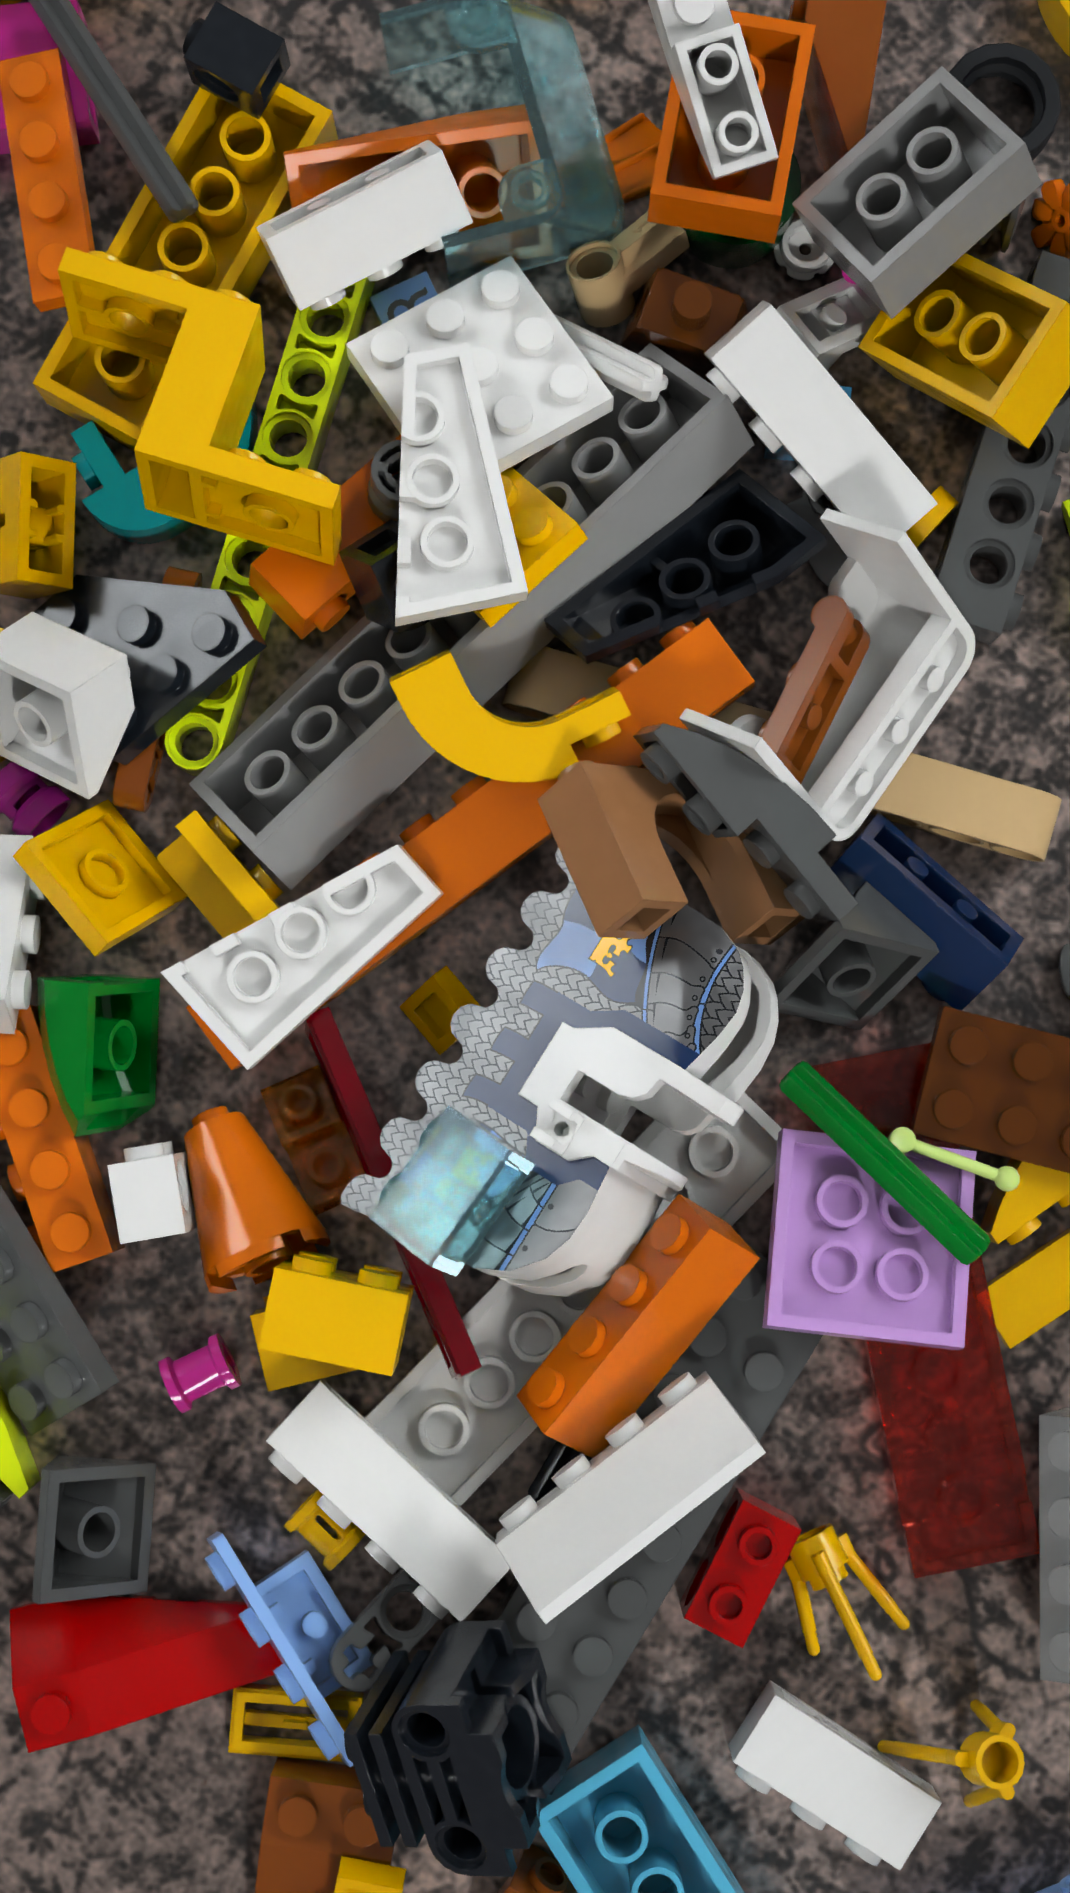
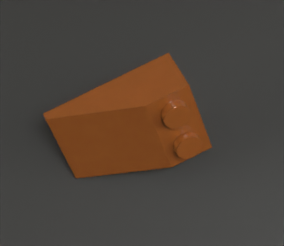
M793 0V4L790 7L788 20L816 25L802 102L825 172L865 137L887 0Z
M277 1757L269 1781L255 1893H334L341 1856L392 1866L394 1846H380L372 1819L364 1809L363 1792L354 1766L350 1768L347 1765L300 1758Z

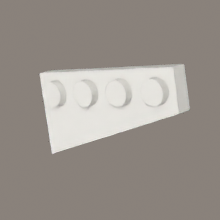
M464 342L404 354L395 627L525 601L528 597L527 583L470 343Z
M397 844L326 882L318 889L293 902L287 903L267 914L266 917L236 933L226 936L203 951L174 964L160 973L241 1064L249 1070L256 1066L434 904L444 892L401 845Z

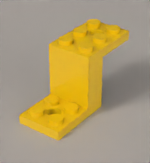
M66 247L58 267V274L72 337L166 365L134 448L145 509L334 566L342 544L341 485L332 483L328 477L318 471L308 468H296L294 471L266 463L261 456L254 452L237 448L265 373L261 305L251 302L246 296L233 290L219 289L213 291L187 283L182 277L170 271L155 270L150 272L123 264L117 257L103 251L95 250L86 253Z

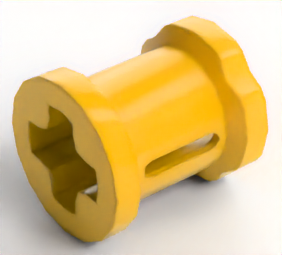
M316 1489L291 1515L283 1527L290 1533L297 1530L325 1557L322 1565L328 1571H331L354 1549L365 1536V1533L353 1522L345 1530L336 1524L317 1505L316 1502L323 1494ZM319 1515L337 1533V1538L334 1539L316 1521V1516Z

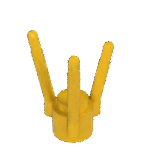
M832 1523L813 1528L799 1535L790 1553L791 1558L787 1559L784 1565L792 1582L807 1651L811 1656H817L820 1652L816 1624L806 1584L809 1581L813 1591L827 1589L869 1677L873 1681H878L882 1677V1671L839 1582L849 1575L844 1564L847 1563L898 1628L907 1630L910 1627V1622L897 1606L894 1599L856 1553L847 1532L837 1535Z
M978 1699L971 1701L970 1708L986 1725L989 1732L979 1731L972 1733L965 1738L960 1750L881 1740L877 1745L878 1750L882 1753L960 1767L965 1778L971 1783L984 1786L964 1797V1805L969 1808L982 1805L997 1798L1012 1799L1015 1795L1013 1786L1021 1778L1025 1765L1023 1751L1019 1744L1013 1740L1016 1732L1015 1726L1012 1723L1001 1721Z

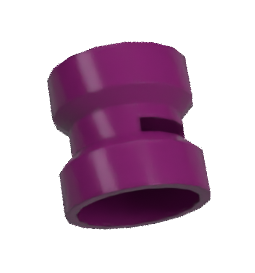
M12 761L0 770V814H5L12 821V831L16 835H32L36 837L51 829L69 808L72 800L59 787L46 785L40 779V775Z

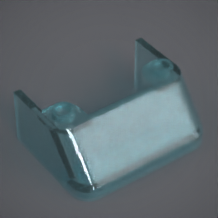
M428 0L378 14L386 63L390 75L471 53L487 54L509 48L541 158L512 168L502 178L498 188V201L503 218L502 221L441 237L447 280L450 288L510 255L521 270L524 271L568 259V256L584 243L595 240L610 242L623 232L625 224L624 201L574 31L570 23L563 16L522 0Z

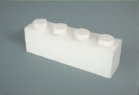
M762 300L704 353L715 366L706 374L707 378L723 395L729 396L732 404L739 397L745 401L756 414V417L748 423V426L773 454L781 446L785 448L798 464L789 474L814 502L824 494L838 512L905 532L938 504L772 304Z
M321 1379L267 1438L266 1442L275 1449L268 1457L271 1463L294 1484L297 1485L305 1477L323 1494L316 1502L317 1505L344 1530L351 1522L358 1526L371 1539L364 1548L388 1572L394 1574L402 1567L420 1585L414 1590L413 1594L439 1619L442 1620L450 1612L458 1621H464L510 1569L496 1546V1539L324 1379Z

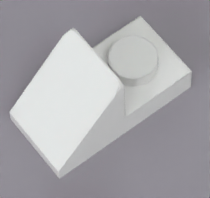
M844 277L786 302L776 309L827 371L843 353L860 344L881 311L858 285L845 281Z

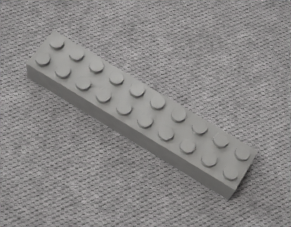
M649 343L638 355L661 365L663 374L668 377L667 388L660 391L656 401L644 402L607 383L606 387L614 396L613 411L535 453L516 470L574 519L588 538L528 594L527 600L520 601L491 628L471 611L431 619L425 625L415 630L399 634L368 620L365 615L198 774L189 785L243 843L292 890L436 751L420 736L410 723L388 678L448 649L470 693L483 706L555 637L546 628L544 620L688 509L755 445L728 395H723L715 386L652 343Z

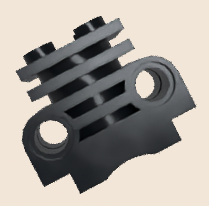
M505 1620L452 1623L443 1631L432 1652L430 1650H418L411 1663L406 1650L394 1651L344 1733L346 1755L353 1762L363 1792L364 1809L372 1819L380 1846L393 1847L401 1833L405 1847H418L425 1834L435 1859L445 1868L457 1874L467 1876L513 1877L517 1869L512 1852L513 1849L530 1848L540 1827V1811L542 1807L539 1798H547L548 1795L553 1794L556 1786L562 1781L572 1760L564 1731L556 1722L547 1703V1674L539 1648H514Z

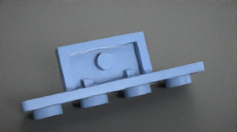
M215 1532L206 1538L214 1551L204 1558L209 1569L224 1592L233 1586L238 1590L248 1607L238 1614L241 1621L259 1648L269 1642L276 1652L282 1665L274 1669L273 1672L291 1702L296 1704L304 1698L317 1719L307 1728L326 1759L329 1761L339 1755L341 1760L351 1768L353 1762L348 1759L345 1751V1732L324 1698L342 1686L336 1682L330 1673L328 1659L334 1642L352 1621L309 1551L304 1550L254 1584L223 1533ZM350 1644L343 1652L349 1660L347 1667L343 1671L349 1678L356 1672L362 1673L372 1666L369 1661L371 1652L367 1646L358 1649Z

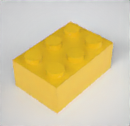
M965 253L892 320L881 310L858 345V348L895 378L1029 449L1070 386V304L1055 295Z

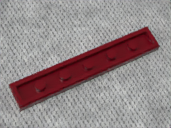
M329 1007L314 1012L306 1019V1035L365 1174L377 1178L385 1177L391 1170L392 1162L391 1158L381 1147L380 1135L382 1130ZM387 1224L411 1283L415 1285L414 1290L451 1377H455L458 1380L478 1371L482 1365L431 1245Z

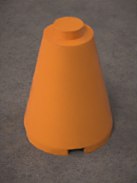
M218 1106L201 1112L191 1120L193 1128L185 1133L184 1143L203 1274L210 1293L222 1294L236 1291L237 1288L233 1279L241 1276L252 1277L255 1285L271 1280L274 1267L286 1259L293 1260L294 1254L299 1255L300 1251L318 1253L315 1244L328 1247L331 1241L325 1227L244 1113L229 1112L227 1106Z

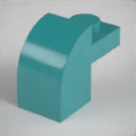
M93 421L70 433L81 450L80 453L71 458L74 463H77L76 467L91 491L101 485L103 486V488L81 501L96 521L109 533L128 542L153 544L169 540L195 525L145 509L138 468L136 467L127 473L124 472Z

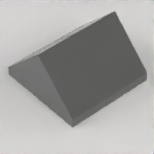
M866 881L852 895L858 904L840 921H828L789 961L773 982L778 999V1012L861 1030L939 953L935 941Z
M58 1455L42 1468L32 1602L47 1604L147 1592L156 1462Z

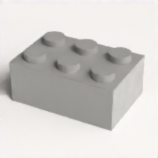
M941 66L802 193L792 205L813 241L892 320L1042 183L1026 143Z

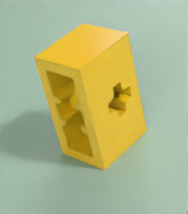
M22 451L0 458V594L36 599L73 589L77 463Z

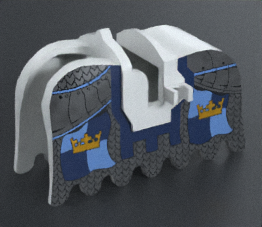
M557 848L555 854L556 861L559 867L568 875L569 882L567 887L557 894L537 891L531 893L523 901L520 910L522 921L533 932L532 944L527 949L521 951L508 947L500 948L489 956L485 967L488 979L497 987V1000L488 1007L470 1003L461 1006L453 1014L450 1023L451 1032L462 1045L463 1053L461 1058L452 1064L434 1060L425 1063L418 1070L415 1084L416 1090L427 1102L428 1109L425 1116L417 1121L398 1117L391 1119L383 1127L380 1143L382 1149L391 1158L392 1167L390 1172L382 1178L367 1174L355 1176L342 1192L341 1204L356 1212L400 1229L481 1272L497 1276L507 1283L530 1293L570 1297L602 1286L609 1281L614 1272L624 1265L632 1251L646 1235L662 1200L665 1199L671 1202L676 1192L681 1191L688 1180L682 1174L621 1137L635 1111L638 1109L670 1130L687 1136L702 1132L714 1118L734 1127L745 1110L736 1102L761 1071L774 1045L779 1018L775 987L761 964L747 951L737 947L720 926L688 905H685L645 939L598 937L559 848Z

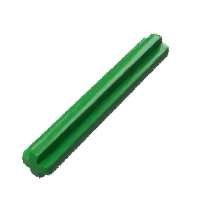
M801 1061L797 1063L784 1076L779 1084L780 1090L962 1264L968 1265L976 1261L986 1251L991 1242L990 1236L808 1062Z

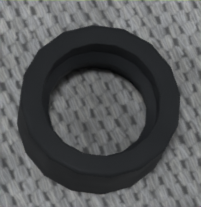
M1011 43L985 44L965 54L949 72L965 88L968 89L974 81L980 78L1000 77L1015 82L1027 92L1034 105V118L1030 129L1021 139L1026 143L1031 158L1034 160L1050 139L1061 111L1060 87L1050 66L1032 50Z

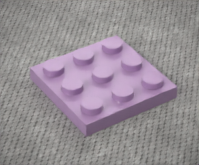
M786 1128L780 1130L777 1142L762 1328L950 1350L963 1349L965 1347L970 1264H962L826 1133ZM939 1147L976 1160L977 1151ZM912 1151L904 1154L972 1219L975 1174Z

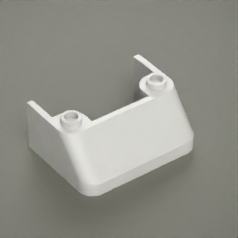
M827 508L820 517V520L848 557L832 578L828 588V596L834 595L843 598L852 610L854 618L859 620L869 633L871 642L802 783L798 782L762 737L758 736L759 730L766 719L753 714H746L737 718L729 725L689 708L684 710L679 719L689 731L696 732L729 746L760 764L782 783H786L834 831L836 836L832 840L843 841L850 838L860 828L969 669L975 653V635L905 531Z

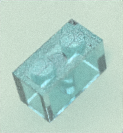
M449 1105L442 1116L435 1118L424 1129L419 1140V1148L403 1171L394 1175L386 1183L379 1197V1205L369 1219L427 1265L456 1277L535 1164L477 1120Z

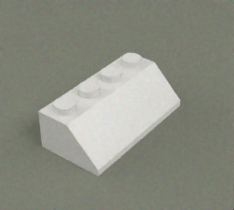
M706 1371L695 1379L690 1372L679 1376L658 1394L657 1397L663 1404L643 1420H641L637 1413H633L622 1420L606 1434L605 1439L610 1444L607 1448L590 1461H588L584 1454L575 1457L552 1477V1480L557 1485L553 1490L537 1502H535L531 1495L524 1497L499 1518L504 1528L496 1534V1546L535 1611L545 1624L766 1453L754 1433Z

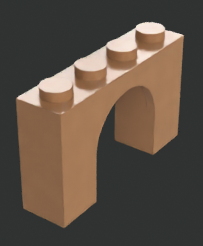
M590 760L579 761L566 767L559 774L558 781L537 799L598 937L645 939L689 903L660 839L674 848L692 867L700 879L724 931L733 943L771 945L805 918L786 899L783 890L787 885L772 867L767 869L761 866L748 853L743 844V839L746 837L744 832L739 836L715 838L712 833L709 836L703 834L689 821L683 812L682 805L686 801L670 782L668 784L660 782L648 769L638 768L637 766L594 763Z

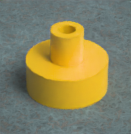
M941 485L931 494L938 504L906 531V534L916 548L934 532L959 504V501Z

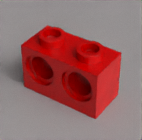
M736 1488L679 1602L684 1619L743 1649L802 1531L794 1516Z

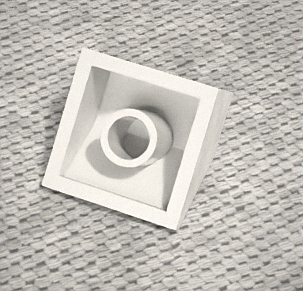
M30 612L0 632V756L87 799L92 798L100 790L135 709L127 655L35 612Z

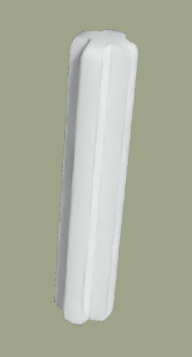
M554 314L602 381L644 402L656 401L660 391L667 388L668 377L663 374L661 365Z

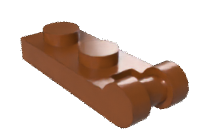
M834 595L822 598L812 608L810 617L815 628L798 662L790 668L785 688L770 718L762 724L758 736L762 737L800 784L871 642L869 633L861 622L854 618L852 610L843 598Z

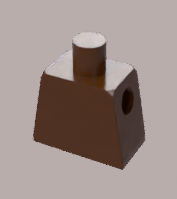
M657 268L640 289L620 346L638 354L649 343H652L712 384L706 374L715 366L704 353L748 314L745 299L737 294L669 269Z

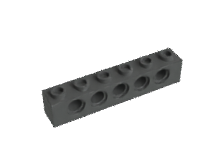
M1042 250L1030 269L1026 282L1070 304V259ZM1070 386L1031 445L1036 454V461L1034 463L1024 464L1016 461L1008 450V441L1011 439L983 424L980 426L957 498L959 504L954 508L934 571L935 576L972 628L976 641L988 645L992 644L1002 634L1003 629L1011 632L1019 617L1024 595L1015 593L1021 570L1028 572L1032 570L1042 544L1043 536L1033 532L1040 510L1050 512L1060 487L1062 477L1052 473L1059 451L1068 453L1070 450ZM1004 498L1010 501L1017 511V522L1004 524L997 521L990 513L989 500ZM974 557L990 559L998 569V582L985 584L976 580L970 571V559Z

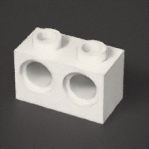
M172 1141L123 1149L125 1162L107 1165L120 1244L183 1234L197 1229L186 1151L174 1153Z

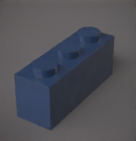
M880 812L874 816L829 866L851 895L867 881L935 941L939 953L916 976L921 980L922 985L930 995L940 1001L947 1002L954 1009L963 1010L1008 966L1024 939Z

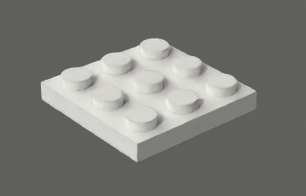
M511 255L346 343L348 359L401 434L404 354L469 342L500 473L613 411L614 396Z

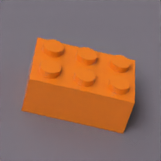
M730 10L734 24L739 23L779 158L713 180L689 124L673 77H671L650 190L647 222L775 244L783 210L816 25Z

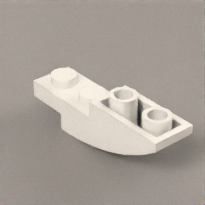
M648 0L680 100L712 179L715 180L777 160L779 155L739 23L734 24L727 0Z

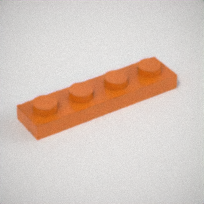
M55 48L0 61V88L32 300L40 312L66 307L58 274V267L66 247L86 253L95 251L66 59L60 50Z

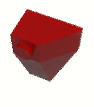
M134 1595L133 1598L107 1596L47 1604L31 1602L9 1610L12 1690L28 1753L94 1736L275 1675L273 1670L282 1665V1662L269 1642L259 1648L245 1628L238 1615L248 1608L245 1602L199 1599L197 1602L155 1599L156 1596Z

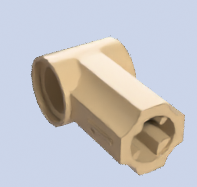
M647 211L610 242L595 240L584 243L576 248L568 256L565 265L582 319L594 327H609L625 320L633 312L635 306L633 292L645 284L657 268L666 267L690 247L686 231L681 227L647 222Z

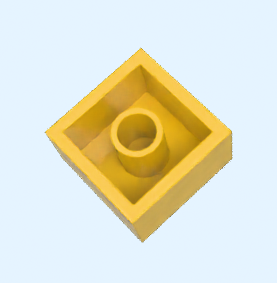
M300 1251L299 1255L294 1254L293 1260L286 1259L274 1267L257 1349L392 1377L399 1362L415 1286L401 1283L402 1271L378 1265L364 1264V1268H360L359 1274L336 1269L338 1258L310 1251Z

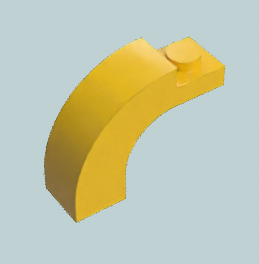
M448 649L388 678L410 723L434 750L467 771L499 781L539 782L558 778L559 774L566 767L579 762L571 744L582 739L585 748L598 745L619 734L622 730L618 721L631 715L620 690L611 687L543 720L517 722L503 719L486 710L474 699Z

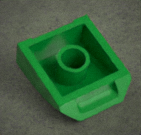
M111 974L37 977L38 1014L45 1058L60 1106L75 1137L119 1130L148 1112L155 1105L160 978Z

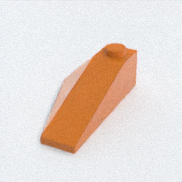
M527 104L465 112L283 151L292 209L428 139L443 151L474 222L460 229V238L449 246L467 249L470 253L486 256L551 247L539 118Z

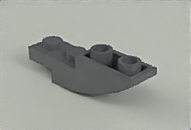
M662 723L643 727L633 736L644 749L640 757L650 773L664 784L670 782L686 801L682 805V809L689 821L703 834L709 836L712 833L715 838L735 837L744 832L746 837L743 839V844L748 853L761 866L767 869L772 867L787 885L783 890L786 899L803 917L820 921H840L858 904L818 854L836 834L818 813L786 783H782L760 764L729 746L693 731Z

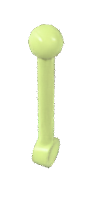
M907 1127L896 1128L888 1137V1140L903 1154L912 1151L993 1180L997 1188L1002 1191H1013L1020 1183L1018 1171L1011 1166H1002L998 1169L917 1140L913 1131Z

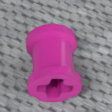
M219 1333L208 1338V1345L175 1361L168 1356L158 1362L159 1371L167 1392L181 1413L191 1410L193 1408V1401L221 1387L227 1385L233 1390L242 1385L235 1360Z

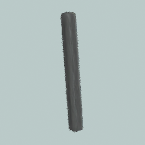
M28 0L169 221L179 223L187 216L194 214L199 207L198 200L69 0Z

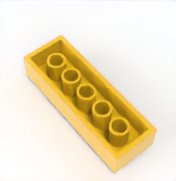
M280 83L258 120L199 87L165 147L166 152L198 200L199 207L197 211L187 216L182 222L173 223L169 221L145 184L106 253L117 257L126 265L150 272L155 270L170 271L182 277L187 283L213 291L219 289L233 290L249 299L271 260L256 227L291 209L283 151L338 140L333 111ZM68 319L32 383L47 404L83 424L93 421L100 433L134 451L166 365L72 337Z

